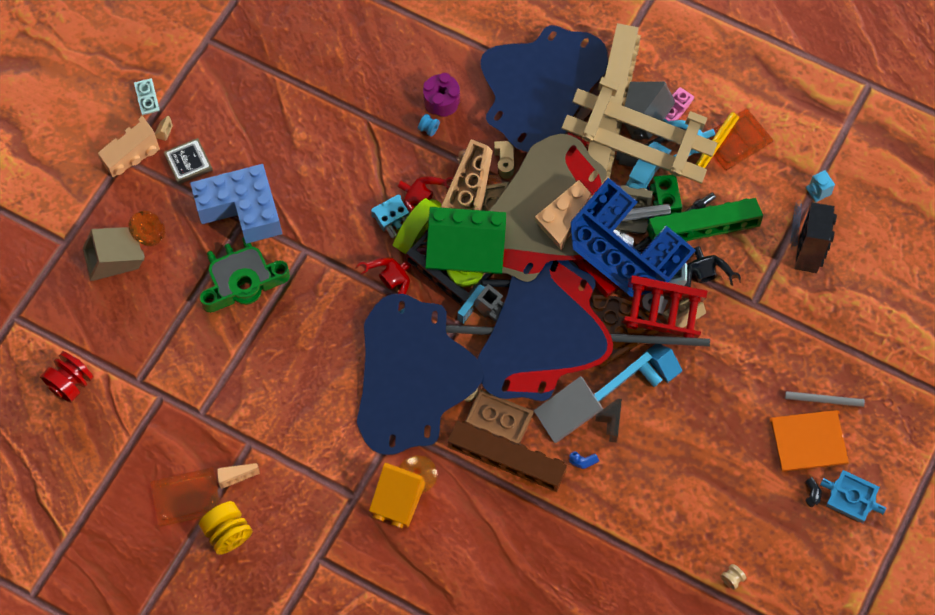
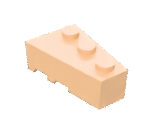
M143 116L138 119L140 122L132 129L128 127L125 130L126 134L119 140L115 138L98 152L101 162L112 178L124 173L126 169L139 164L141 160L154 155L160 150L155 133Z
M579 180L535 216L538 226L560 250L563 249L565 242L571 236L570 222L592 197L588 189Z

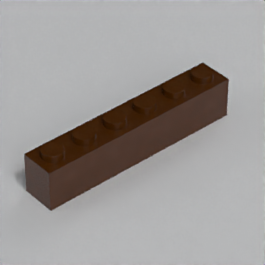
M457 421L448 439V448L555 492L558 491L566 473L567 465L562 460L548 458L544 453L531 451L523 444L511 443L506 437L494 436L490 431L483 428L479 430L466 421Z

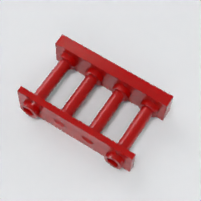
M634 275L630 277L628 287L634 291L630 317L625 316L621 324H625L630 329H638L639 327L686 338H698L701 335V331L694 330L698 304L707 298V290ZM644 290L650 291L653 294L649 321L637 319L641 293ZM663 294L670 295V298H672L667 325L656 322L660 296ZM682 298L689 299L690 302L686 328L675 326L679 300Z

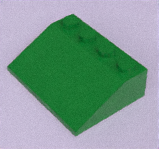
M430 207L425 269L502 274L506 212Z

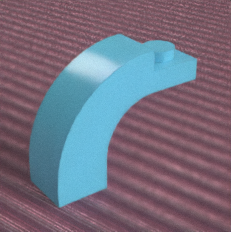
M652 142L649 147L670 154L672 151L657 142ZM638 160L629 175L630 178L626 186L635 189H646L660 167Z

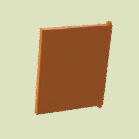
M839 410L769 418L773 426L782 472L849 464L838 416L840 414Z

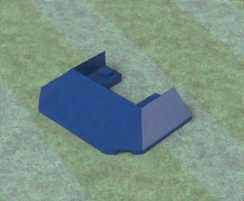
M607 178L570 222L572 247L574 251L633 297L634 291L628 287V281L632 275L669 282L696 250L680 235H677L668 226H665L641 254L614 231L638 202L618 184ZM644 290V292H642L641 295H646L651 292Z

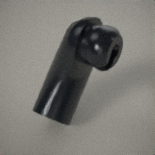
M812 477L805 481L806 486L810 490V497L806 498V503L809 507L818 505L822 496L820 487Z

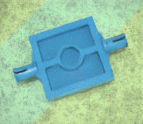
M842 470L839 479L835 483L825 478L822 479L820 486L831 490L827 507L861 523L865 522L871 510L882 515L884 514L887 507L876 503L879 486L845 470Z

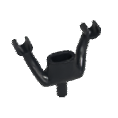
M700 246L694 248L697 259L687 264V282L685 286L691 287L692 274L696 276L699 283L715 279L717 277L716 266H719L728 275L732 286V279L734 278L739 279V283H741L740 274L733 272L723 259L716 255L704 257Z

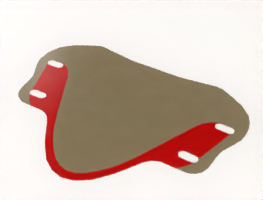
M557 134L534 144L513 180L489 210L506 212L502 273H507L519 280L529 282L534 280L545 264L550 261L584 259L573 250L572 235L569 236L563 249L560 250L538 226L535 219L537 214L578 180L593 196L606 179V169L589 155L583 143L577 138L568 134ZM572 145H575L576 150L571 156H567V151ZM595 170L598 171V175L595 178V180L592 182L589 181V177L592 174V172ZM533 263V267L530 270V272L528 274H524L523 270L525 269L527 264Z

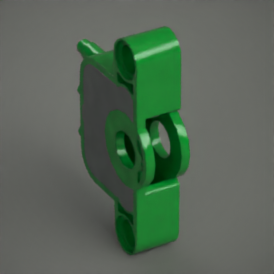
M244 237L242 241L245 248L234 252L230 244H226L224 247L227 255L216 259L213 252L208 251L209 273L214 287L206 289L200 294L203 309L211 313L230 306L235 301L244 305L254 303L261 296L262 290L267 291L289 280L290 273L287 263L279 260L267 265L260 250L252 247L251 243L246 244ZM280 270H284V271H285V272L282 273V274H277V272L280 271ZM243 284L251 285L248 289H240V286ZM208 299H214L213 302L206 303Z

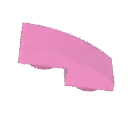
M679 87L672 95L675 105L665 119L667 121L678 120L694 100V96Z

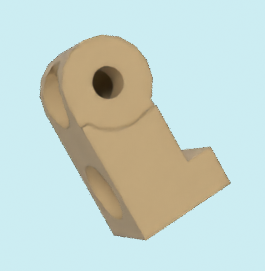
M509 141L494 142V154L500 155L498 175L504 179L510 178L514 172L513 145Z

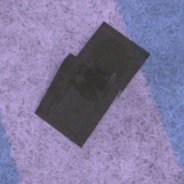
M622 399L615 400L596 414L595 421L607 423L606 435H609V442H617Z

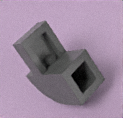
M488 284L476 298L474 305L485 318L488 316L494 322H497L504 302L500 300L503 295Z

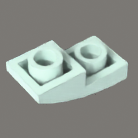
M152 78L134 82L141 114L146 115L160 111Z

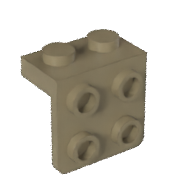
M626 185L620 186L638 202L632 209L650 207L653 191H648L645 188H630ZM648 218L621 221L615 229L645 234Z

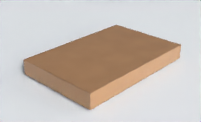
M479 390L465 421L471 423L473 427L479 430L481 428L486 429L494 436L506 437L509 439V442L517 444L521 443L534 411Z

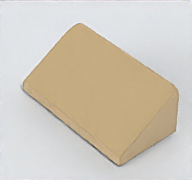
M689 299L681 301L678 305L676 327L683 328L687 326L690 308ZM703 302L698 304L696 319L706 314ZM670 309L663 312L662 316L665 318L667 322L669 318Z

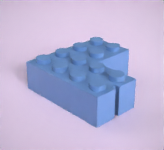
M263 164L190 182L201 224L238 215L246 244L282 235L280 221Z

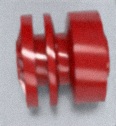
M62 351L59 355L60 359L56 358L54 360L58 370L48 367L40 378L52 393L72 403L80 394L76 384L85 388L87 386L86 381L90 382L94 377L79 359Z

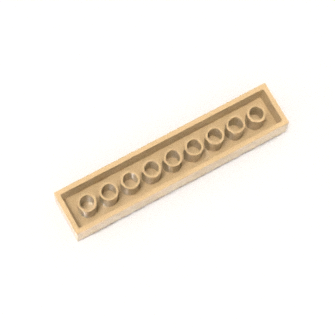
M617 23L605 78L619 83L616 95H611L609 101L625 107L629 84L632 82L641 35H638L639 27ZM603 115L599 127L619 135L622 122ZM592 141L589 144L588 153L606 169V179L610 178L616 150ZM595 170L592 172V174L589 177V181L592 182L595 180V178L598 175V171Z

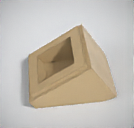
M166 116L159 123L155 132L157 139L167 140L173 127L169 116Z

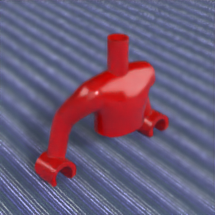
M419 177L411 186L400 181L398 188L407 192L403 203L409 213L415 208L413 205L417 206L425 198L428 200L432 198L433 191L426 187L427 184L442 185L449 190L450 187L447 184L452 182L453 178Z
M391 257L379 258L369 263L360 262L355 267L356 269L362 266L364 271L360 275H363L369 269L385 266L384 270L379 274V278L390 290L401 285L398 294H406L408 291L410 278L405 270L412 265L407 261L400 265Z

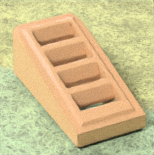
M256 463L217 469L221 489L260 474L258 464Z

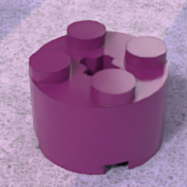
M448 73L434 75L425 81L423 98L426 110L430 114H437L440 117L449 116L457 110L460 103V87L458 82Z

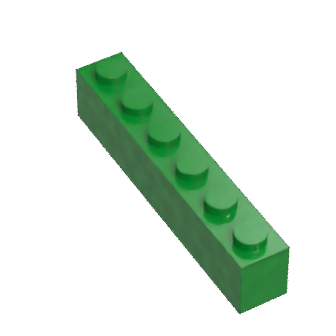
M756 198L743 199L737 202H726L721 205L691 209L686 212L672 213L661 217L655 216L649 219L647 232L652 242L665 226H668L685 241L760 227L764 215Z

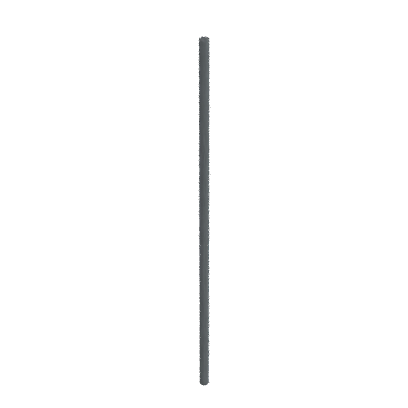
M446 325L447 333L491 335L494 327ZM610 334L614 342L710 347V339Z

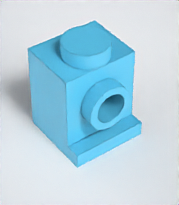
M826 170L812 176L811 182L806 186V189L816 203L830 196L835 184Z

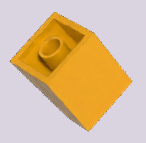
M384 463L369 509L370 513L373 514L372 518L384 522V519L392 522V526L400 529L403 526L408 528L426 484L423 476Z

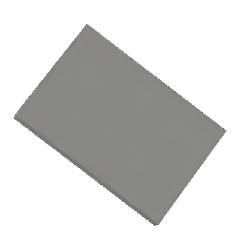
M580 376L536 408L534 412L554 443H557L603 410V407L583 377Z

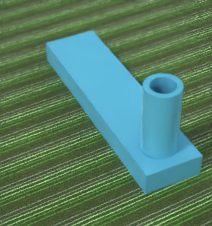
M646 352L594 395L599 402L638 370L653 387L657 386L663 379L648 363L652 359L651 355Z

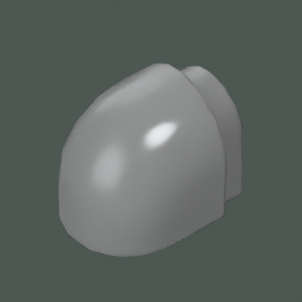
M651 293L646 294L642 299V306L649 313L653 297ZM660 296L658 315L663 314L668 302L663 296Z

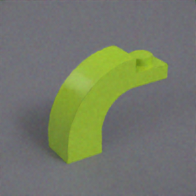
M423 199L404 221L392 246L406 254L427 230L430 207L441 208L442 204L437 200Z

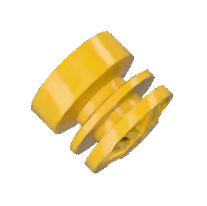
M232 501L216 506L206 513L198 523L204 535L210 538L209 542L211 546H214L216 554L219 555L239 547L253 532L251 527L247 525V521L244 518H240L242 514Z

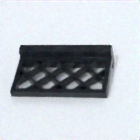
M427 231L409 249L405 255V260L458 304L463 306L478 285L481 284V280L476 285H473L472 290L468 293L462 286L456 285L450 280L447 270L442 272L436 269H425L426 254H420L417 249L420 246L427 245V242H424L427 239ZM486 273L482 279H487L491 273Z

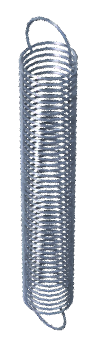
M800 204V207L798 205L794 206V215L796 213L799 217L793 216L794 223L792 224L791 242L792 240L796 242L799 237L802 204Z

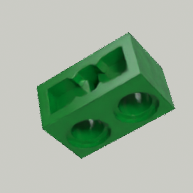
M674 175L655 176L653 183L650 184V191H653L652 195L655 198L653 206L668 203L671 205V214L681 213L682 203L677 177Z

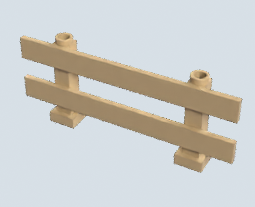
M604 77L601 78L598 87L600 91L599 96L577 89L572 103L592 110L591 116L587 123L567 115L561 129L581 136L587 142H596L668 170L674 176H683L702 184L707 169L687 162L691 149L710 157L714 154L717 142L697 135L699 130H703L707 117L690 111L685 122L688 127L687 130L609 101L611 95H616L619 83ZM603 115L679 144L680 147L676 157L600 128L599 125Z

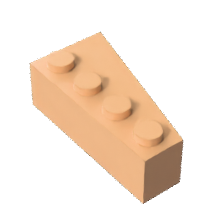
M472 139L470 140L441 208L482 211L493 152L489 146Z

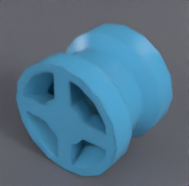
M425 114L418 125V130L421 132L425 131L427 135L432 137L436 133L440 121L432 119L430 115Z

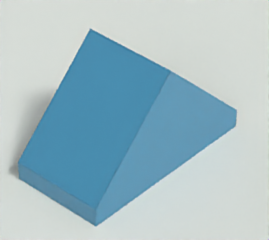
M654 344L642 354L644 355L648 352L651 355L652 359L649 363L667 383L683 371L672 349L662 344Z

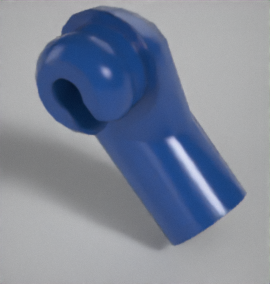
M572 452L569 455L570 463L581 469H586L599 462L595 453L586 458L580 456L578 452Z

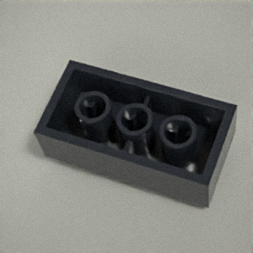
M811 202L799 235L795 270L817 273L819 267H823L824 259H826L831 243L834 240L835 231H833V225L836 224L837 214H834L835 206Z

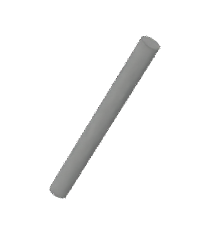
M785 392V399L859 407H864L865 399Z

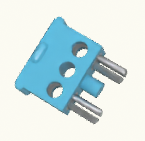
M396 195L372 208L371 216L376 219L383 232L387 230L391 238H394L397 234L393 226L400 230L402 226L400 222L406 220L409 216V211L402 202L401 195Z

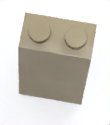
M136 227L91 229L83 246L90 281L139 269L145 255L140 247L141 239L140 235L137 234Z

